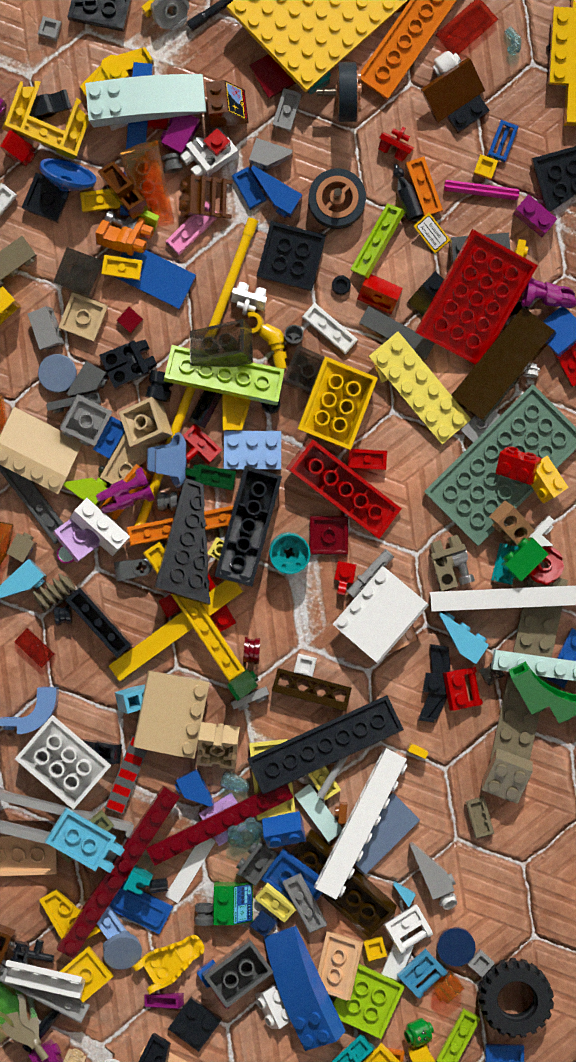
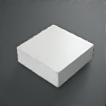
M298 653L294 673L312 677L317 658Z

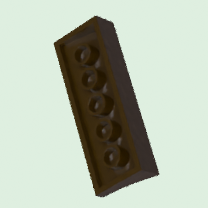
M523 306L452 393V398L460 406L485 422L557 334L556 331Z
M310 829L305 835L306 841L299 842L290 854L320 875L333 848L315 831ZM353 866L352 868L355 869L350 879H346L344 883L346 888L341 897L338 896L337 899H334L325 893H322L321 896L370 938L395 913L397 905Z

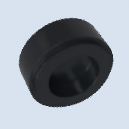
M339 275L333 279L332 290L334 293L345 295L349 292L351 282L346 276Z

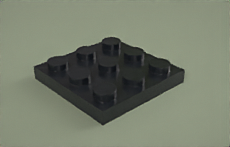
M271 221L256 277L312 292L326 235Z

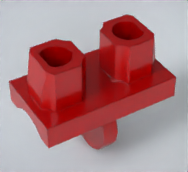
M402 127L400 131L393 128L391 134L397 136V138L385 132L381 133L379 137L381 141L378 149L388 153L391 145L397 147L398 149L394 157L402 162L408 154L412 153L414 147L401 141L403 139L408 142L410 136L404 134L405 127Z

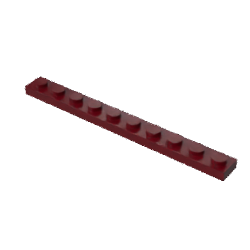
M162 786L123 845L124 852L121 856L117 855L113 860L114 868L111 873L106 871L57 945L58 951L74 959L180 798L177 793Z

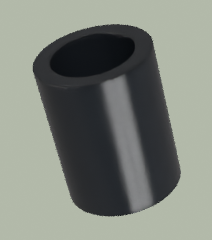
M167 877L153 879L149 884L151 894L169 891Z

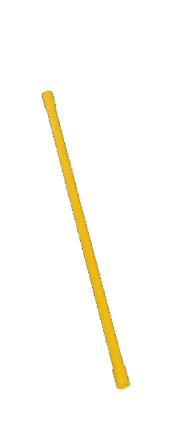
M248 217L241 241L200 351L210 352L250 241L259 222L254 218ZM186 386L171 427L173 436L181 430L196 388ZM173 436L167 438L165 444H169ZM154 472L150 483L154 498L164 474ZM144 499L134 526L146 523L154 501L148 502Z

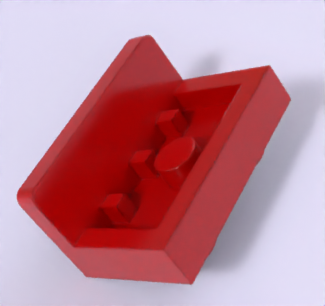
M506 447L499 453L495 474L532 485L537 465L541 463L542 458L537 457L534 453L518 451L515 447Z

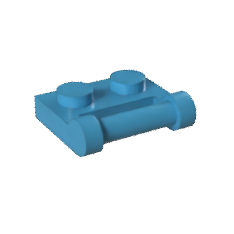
M425 948L397 975L421 999L424 996L423 993L442 976L445 977L448 972ZM435 968L437 969V971L433 973L423 984H421L419 987L416 986Z

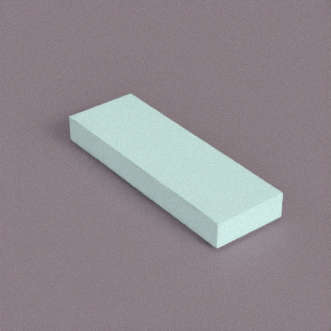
M310 783L294 794L328 842L342 832L343 828L322 799L317 796Z

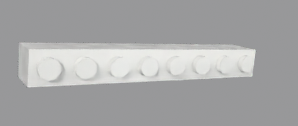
M383 748L314 885L315 889L334 899L343 895L346 888L344 883L346 879L352 877L355 870L352 867L356 861L359 862L363 855L362 848L364 844L369 843L372 837L370 832L373 826L376 827L381 819L379 814L382 808L385 809L390 801L388 796L391 791H395L398 785L396 780L399 774L402 775L407 767V764H405L406 758L387 748Z

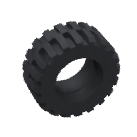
M510 958V961L507 962L504 959L500 960V964L497 966L493 965L490 971L483 976V981H480L478 985L477 999L483 1017L493 1030L496 1029L503 1036L508 1034L510 1038H516V1035H520L521 1038L527 1037L526 1033L529 1032L533 1035L537 1033L536 1029L539 1026L543 1028L546 1025L544 1021L550 1019L552 1015L550 1010L554 1008L552 1000L554 994L550 987L551 985L543 972L533 963L529 964L527 960L521 959L517 961L516 958ZM521 981L527 983L533 991V1000L530 1006L518 1014L504 1012L499 1007L497 1000L500 990L511 982Z

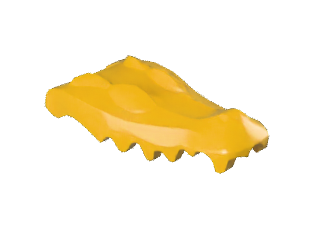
M193 934L179 942L148 952L132 968L135 972L142 967L145 969L153 982L146 989L150 995L156 990L175 982L181 973L189 967L191 962L204 953L205 947L202 940Z

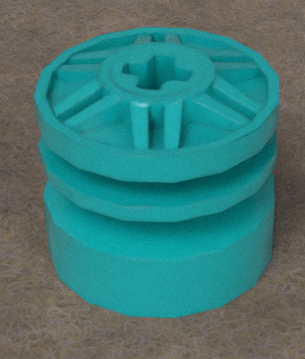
M292 532L281 533L271 542L269 557L274 567L280 572L295 574L303 570L309 563L310 548L305 539L298 534ZM291 547L294 555L286 557L284 550H288Z

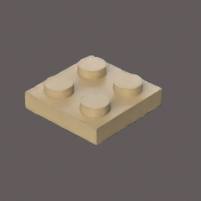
M72 292L58 328L95 342L108 310V305Z

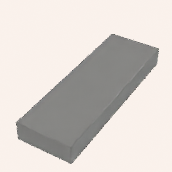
M301 873L284 880L283 885L308 932L311 933L325 927L327 922Z

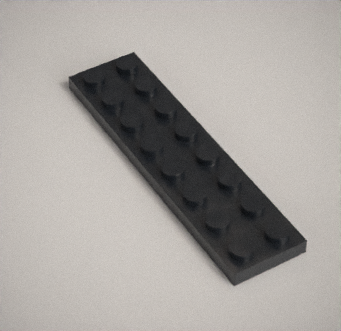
M386 695L248 758L247 761L262 794L265 795L396 735L404 729Z

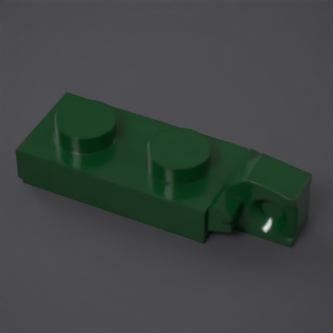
M194 464L193 469L186 467L185 476H189L191 480L206 486L233 491L236 471Z

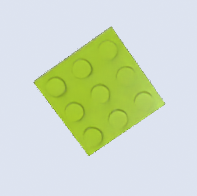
M358 964L351 1000L335 997L333 1005L341 1021L382 1039L405 988V984L384 976L362 964Z

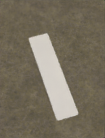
M210 838L194 847L170 886L169 891H167L166 897L179 903L214 846L215 840Z

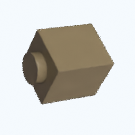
M26 532L23 535L17 533L7 554L24 563L28 560L37 542L33 541L34 537Z

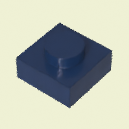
M261 909L250 926L266 938L277 923V920Z

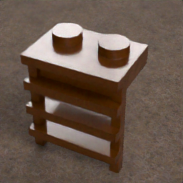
M195 174L182 179L179 190L182 192L179 202L181 217L189 218L193 215L231 219L232 214H226L227 184L232 185L233 180L195 176ZM205 182H210L209 212L205 211ZM216 183L221 184L220 213H215Z

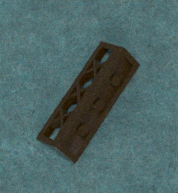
M278 668L272 691L347 711L352 687ZM280 673L289 675L292 682L286 686L278 684ZM306 679L311 687L306 690H300L295 682ZM319 684H325L329 692L319 695L314 687ZM339 688L347 690L344 701L336 699L332 692Z

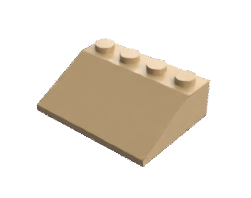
M13 407L0 432V465L59 494L82 443L74 437L65 436L57 428Z
M148 670L133 747L195 759L210 682Z

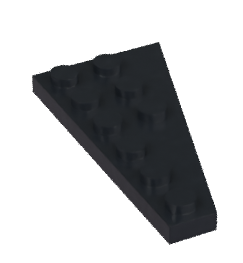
M576 146L531 159L545 209L551 212L576 195Z
M185 478L154 589L210 605L207 537L205 534L206 519L204 517V485Z

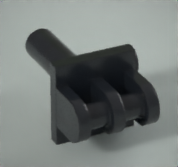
M36 939L34 951L29 950L30 945L28 941H15L16 947L12 951L14 955L10 960L25 964L26 959L31 958L53 963L54 955L41 953L43 940Z

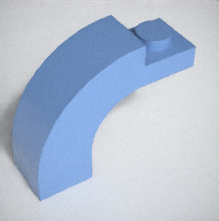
M38 687L37 702L32 713L25 717H0V726H3V730H14L15 726H17V734L29 733L38 729L53 715L58 704L59 687Z

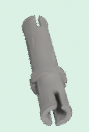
M385 549L362 575L359 574L357 576L358 579L346 591L355 599L382 566L385 567L394 556Z

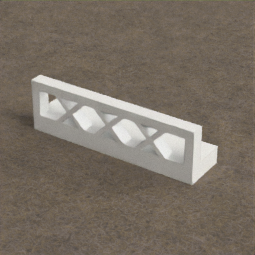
M10 960L6 961L5 966L8 967L5 978L6 983L81 1000L86 981L83 977Z

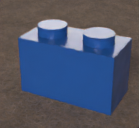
M300 811L262 819L263 836L268 849L306 841L304 822Z

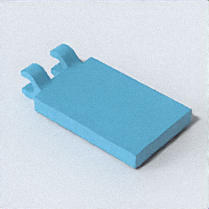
M67 807L45 840V843L90 869L96 871L98 867H101L109 873L114 868L113 863L105 859L110 850L119 856L125 850L122 845L114 842L116 839L115 835Z

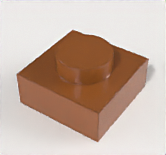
M339 801V806H335L334 818H338L337 821L340 824H346L347 802Z

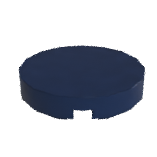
M461 927L444 930L437 941V950L440 958L446 964L454 967L467 964L473 958L476 950L472 935Z

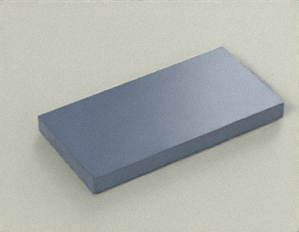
M393 792L388 796L390 801L385 809L382 808L379 814L381 819L376 827L373 826L370 832L372 837L369 843L364 844L362 848L363 855L359 862H355L365 874L420 821Z

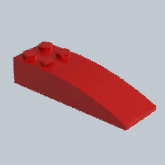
M307 439L286 467L290 473L378 539H380L402 509L313 439Z

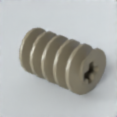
M59 573L60 580L52 578L53 585L46 582V590L40 586V594L33 591L35 600L44 612L45 607L47 609L52 608L51 603L54 605L58 604L57 598L63 601L64 594L70 596V589L74 592L77 590L67 575L63 576Z

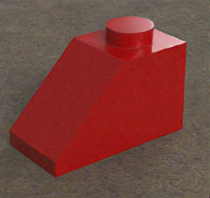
M9 129L0 147L6 156L26 167L35 158V149L30 143Z

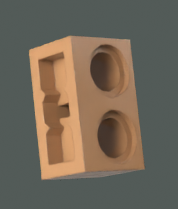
M504 501L489 516L494 522L492 526L499 533L501 531L504 533L502 537L510 545L512 543L517 545L523 538L527 539L535 531L518 510L507 501Z

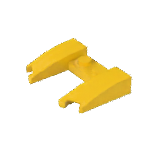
M20 81L2 130L8 132L10 129L19 136L23 135L55 149L56 153L74 160L89 122L88 114H85L78 107L82 101L76 98L65 128L61 130L29 116L41 82L34 81V87H23V81Z

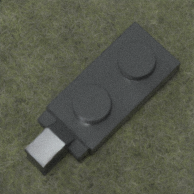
M99 392L80 395L97 404L101 403ZM75 397L49 402L46 404L47 411L52 410L53 414L63 412L64 407L72 405Z

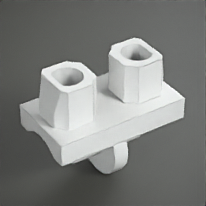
M239 282L237 288H233L231 302L237 303L236 307L243 309V315H246L248 310L255 312L256 309L264 311L267 300L266 289L259 287L256 288L255 294L248 292L249 285L243 282Z

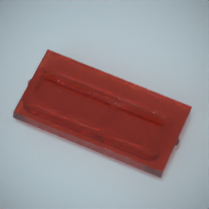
M474 0L435 35L453 55L455 53L459 55L496 23L498 18L482 0Z

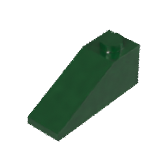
M246 669L243 673L228 681L227 687L235 699L239 701L258 686L256 681L259 679L253 670L250 672Z

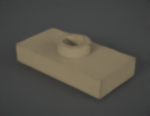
M484 796L466 800L465 803L475 838L478 839L494 834Z

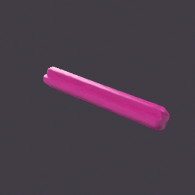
M446 180L444 183V190L449 192L518 200L519 189Z

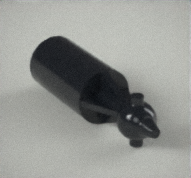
M394 164L393 176L398 179L397 195L405 211L407 221L417 219L423 216V212L414 188L403 177L404 170L397 164Z

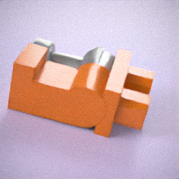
M108 211L105 219L101 221L95 232L96 244L120 252H127L131 256L134 251L144 254L147 241L141 240V238L144 237L150 240L154 234V227L145 224V218L136 217L132 219L129 216L127 219L116 217V213Z

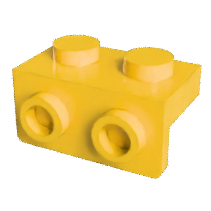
M549 457L542 458L541 463L537 465L534 483L531 486L542 503H546L569 487Z

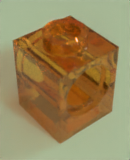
M451 970L448 971L445 977L442 976L433 985L434 995L440 1002L444 1000L447 1004L465 989Z

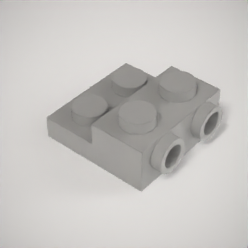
M77 394L60 425V430L67 437L72 438L75 436L79 438V442L86 446H90V444L95 446L112 411Z

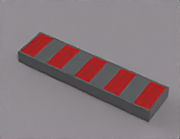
M132 735L105 808L123 814L147 753L145 749L133 747L135 735Z

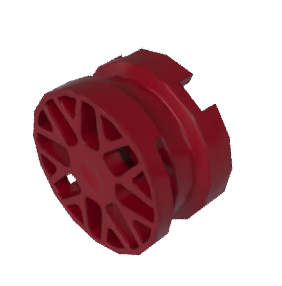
M245 637L243 663L253 662L254 664H259L260 638L256 637L250 640L248 637Z

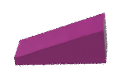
M184 993L145 994V1007L178 1009L184 1005Z

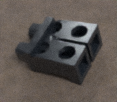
M146 339L138 342L133 340L99 355L115 390L150 374L149 371L158 366L154 356L143 360L141 353L150 350Z

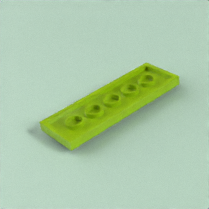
M172 345L164 381L277 406L285 369Z

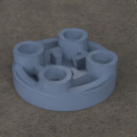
M53 354L41 362L38 369V377L41 384L47 390L55 393L66 392L77 377V369L73 361L67 356Z
M121 931L103 943L104 960L113 969H128L141 958V943L129 931Z

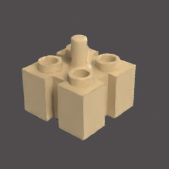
M201 722L197 765L212 767V764H219L220 768L235 770L240 727L224 725L222 723L217 725Z

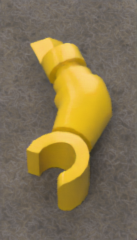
M248 312L247 316L249 318L256 317L258 324L253 329L248 328L247 332L252 334L259 332V336L268 343L271 351H274L272 356L275 367L287 368L285 362L287 355L283 351L285 348L284 342L286 341L282 331L272 325H264L263 317L260 314Z

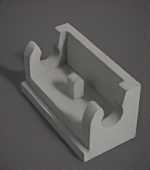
M45 306L27 313L40 350H48L65 344L61 331L58 328L59 325L53 308Z

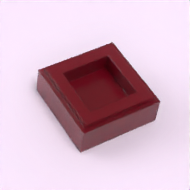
M128 307L116 321L129 333H132L144 319L131 307Z

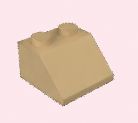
M150 397L119 412L131 448L155 444L173 436L163 403L156 398Z

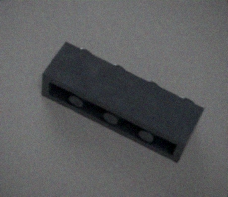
M79 587L66 599V602L117 658L133 645L130 639L83 587Z

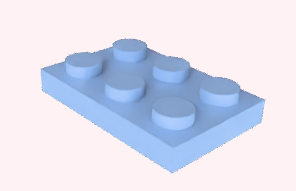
M224 431V469L243 470L245 466L259 470H281V431Z

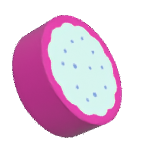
M63 545L60 546L57 551L58 559L63 563L73 562V557Z

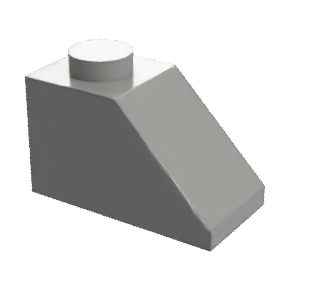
M256 138L249 158V164L254 165L260 170H269L291 159L293 150Z

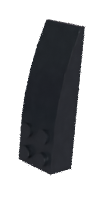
M248 466L244 467L214 577L249 587L253 586L282 476Z

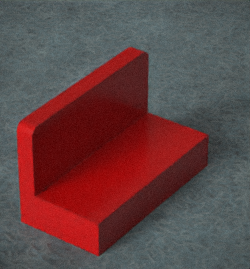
M370 274L368 279L365 278L357 300L392 314L403 288Z

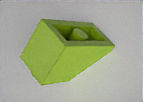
M99 477L97 480L86 478L67 481L63 484L81 499L85 500L88 498L96 506L101 502L97 501L96 495L107 489V483Z

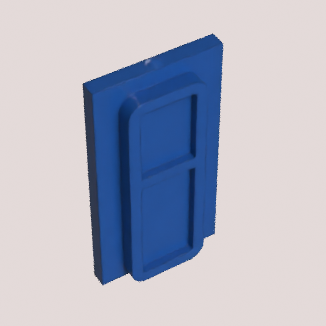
M124 881L110 903L112 910L160 934L173 906L144 891L142 894H136L128 889L124 890L123 887L126 883Z

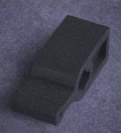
M64 89L56 93L36 96L29 116L43 120L54 116L56 113L72 109L67 90Z

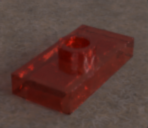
M26 628L14 641L41 668L55 655L29 628Z

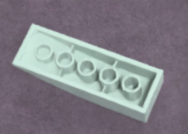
M202 74L150 75L85 83L88 118L93 127L206 113Z

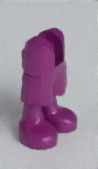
M532 277L522 293V306L529 307L533 300L537 298L543 299L542 303L548 306L574 308L576 306L575 293L570 287L558 286L549 282L543 283Z
M142 467L136 469L135 477L131 481L126 483L122 479L96 495L97 501L112 497V502L101 507L103 513L132 507L135 504L134 501L145 499L148 502L155 500L150 486L147 485L148 481ZM145 486L137 492L129 493L134 488Z

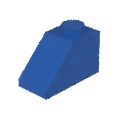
M198 768L176 779L175 787L179 795L183 794L184 798L209 807L214 805L215 802Z

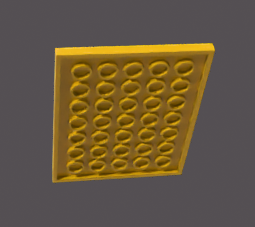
M233 0L227 5L226 9L306 93L338 65V62H341L409 0Z

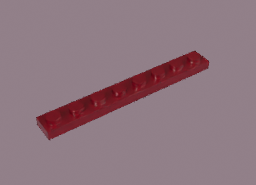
M288 784L265 795L260 791L148 846L146 850L154 866L294 798Z

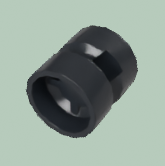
M151 370L149 378L151 385L147 387L145 397H153L163 402H170L172 394L170 387L174 383L164 381L165 372Z

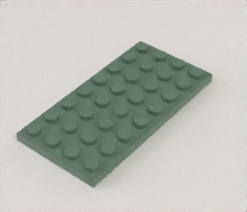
M534 384L424 491L477 546L495 530L492 526L494 522L489 516L504 501L517 508L534 491L529 484L495 474L499 453L506 447H515L518 451L534 453L540 458L548 456L556 469L576 450V427Z

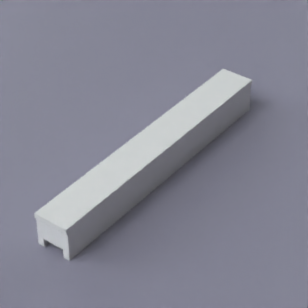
M576 586L430 592L431 611L576 605Z

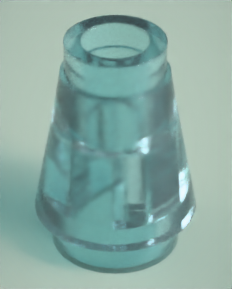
M225 771L220 786L226 790L247 793L250 782L232 771Z

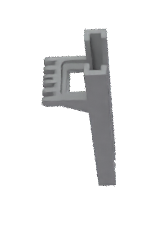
M0 787V801L61 815L67 807L87 820L97 814L77 808L73 810L69 806L8 792ZM107 816L114 824L112 828L126 831L123 841L124 845L133 831L134 824L130 821ZM0 820V833L47 844L45 840L50 833L49 831ZM110 850L106 859L114 860L117 854Z

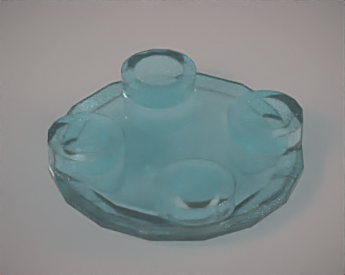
M250 817L237 826L229 827L227 829L228 843L236 848L251 846L253 842H258L263 836V825L260 822H256L255 818Z

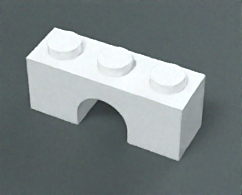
M88 498L70 516V519L82 530L86 528L92 530L100 539L98 544L112 556L130 537Z

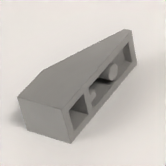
M410 842V847L433 900L455 891L452 885L456 883L452 874H447L441 865L414 842Z

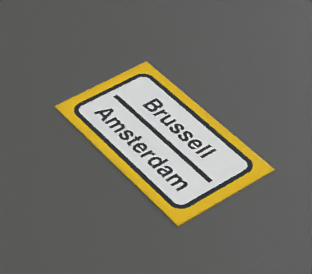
M427 213L414 225V228L434 253L438 252L450 241L449 237L430 213Z

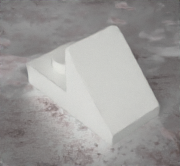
M546 516L529 537H533L540 546H553L542 534L547 535L554 526L551 524L555 520L550 516Z

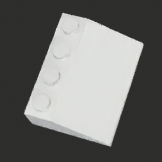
M382 566L336 619L333 625L379 664L429 604Z
M53 715L15 758L17 762L73 810L111 767L105 759Z

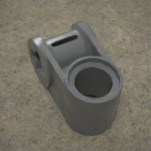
M147 559L114 562L116 580L124 581L148 575L152 570V565ZM141 562L147 566V569H144V573L138 569Z

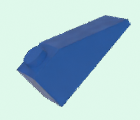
M253 165L251 172L274 209H276V213L284 218L286 216L291 218L302 200V194Z

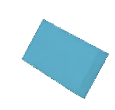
M394 881L393 885L409 907L416 896L415 892Z

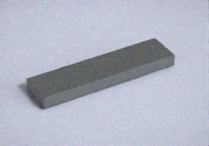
M368 306L359 324L386 339H389L399 331L418 356L425 360L435 344Z

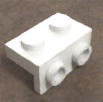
M277 984L255 994L257 1006L263 1011L264 1020L271 1029H280L291 1022Z

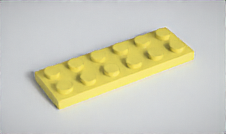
M399 331L368 356L440 444L446 442L471 420Z

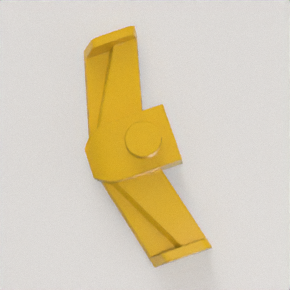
M145 47L116 56L109 55L102 60L101 65L80 85V88L86 96L85 83L129 77L127 71L133 69L134 62L154 64V61Z

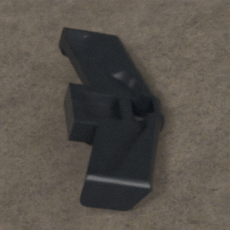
M430 644L432 673L425 672L422 689L423 692H429L418 720L437 722L447 699L443 673L451 671L449 647Z

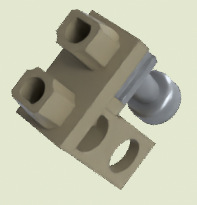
M458 535L447 538L450 545L449 549L443 550L441 540L430 543L432 552L430 557L440 591L458 586L453 571L455 567H458L462 576L459 578L460 585L475 581L473 574L468 572V554L465 544L461 543Z

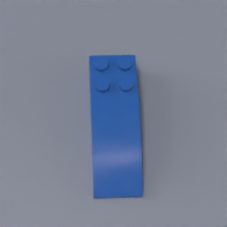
M293 926L267 935L266 938L264 937L274 979L287 1014L304 1050L307 1051L336 1042L346 1030L297 927Z

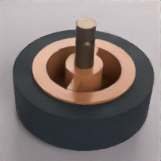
M338 62L336 88L316 89V97L336 96L339 122H356L357 112H361V72H357L356 62Z
M340 168L329 169L319 174L312 182L308 196L309 209L315 220L321 225L331 229H343L354 224L364 211L366 191L362 181L354 173Z

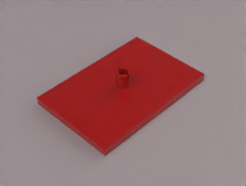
M472 229L415 333L477 364L497 339L538 265Z

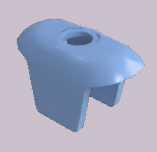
M177 432L169 444L149 447L147 449V470L169 475L175 487L180 488L185 480L186 441L183 435Z

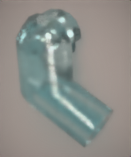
M510 26L504 31L511 40L507 51L510 55H515L521 50L522 40L513 27Z

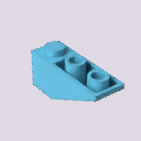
M439 612L438 615L458 653L474 664H477L489 646L485 643L487 639L479 633L475 636L469 632L471 628L463 622L459 625L453 621L455 617L450 613L445 612L443 614Z

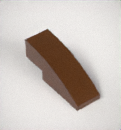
M114 161L98 170L105 184L132 219L148 210L145 199Z

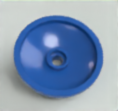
M44 159L39 166L45 178L60 190L66 192L89 189L95 185L97 180L96 176L87 168L63 159Z

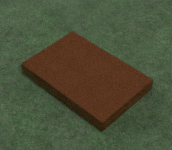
M466 58L420 89L437 122H440L485 92L470 58Z

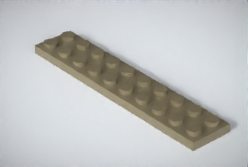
M528 577L526 588L567 586L568 580L559 578L549 585H543ZM563 606L522 607L513 652L552 658ZM509 672L490 760L496 748L530 760L540 712L531 714ZM538 676L541 680L547 682V677Z

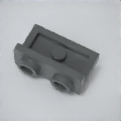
M261 840L257 844L253 842L247 851L250 854L246 859L242 858L236 866L238 868L236 874L243 876L255 886L278 855L272 848L268 849L267 845Z

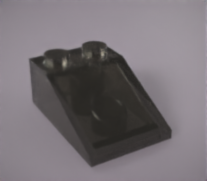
M244 319L190 331L191 366L238 367L253 363L252 329Z

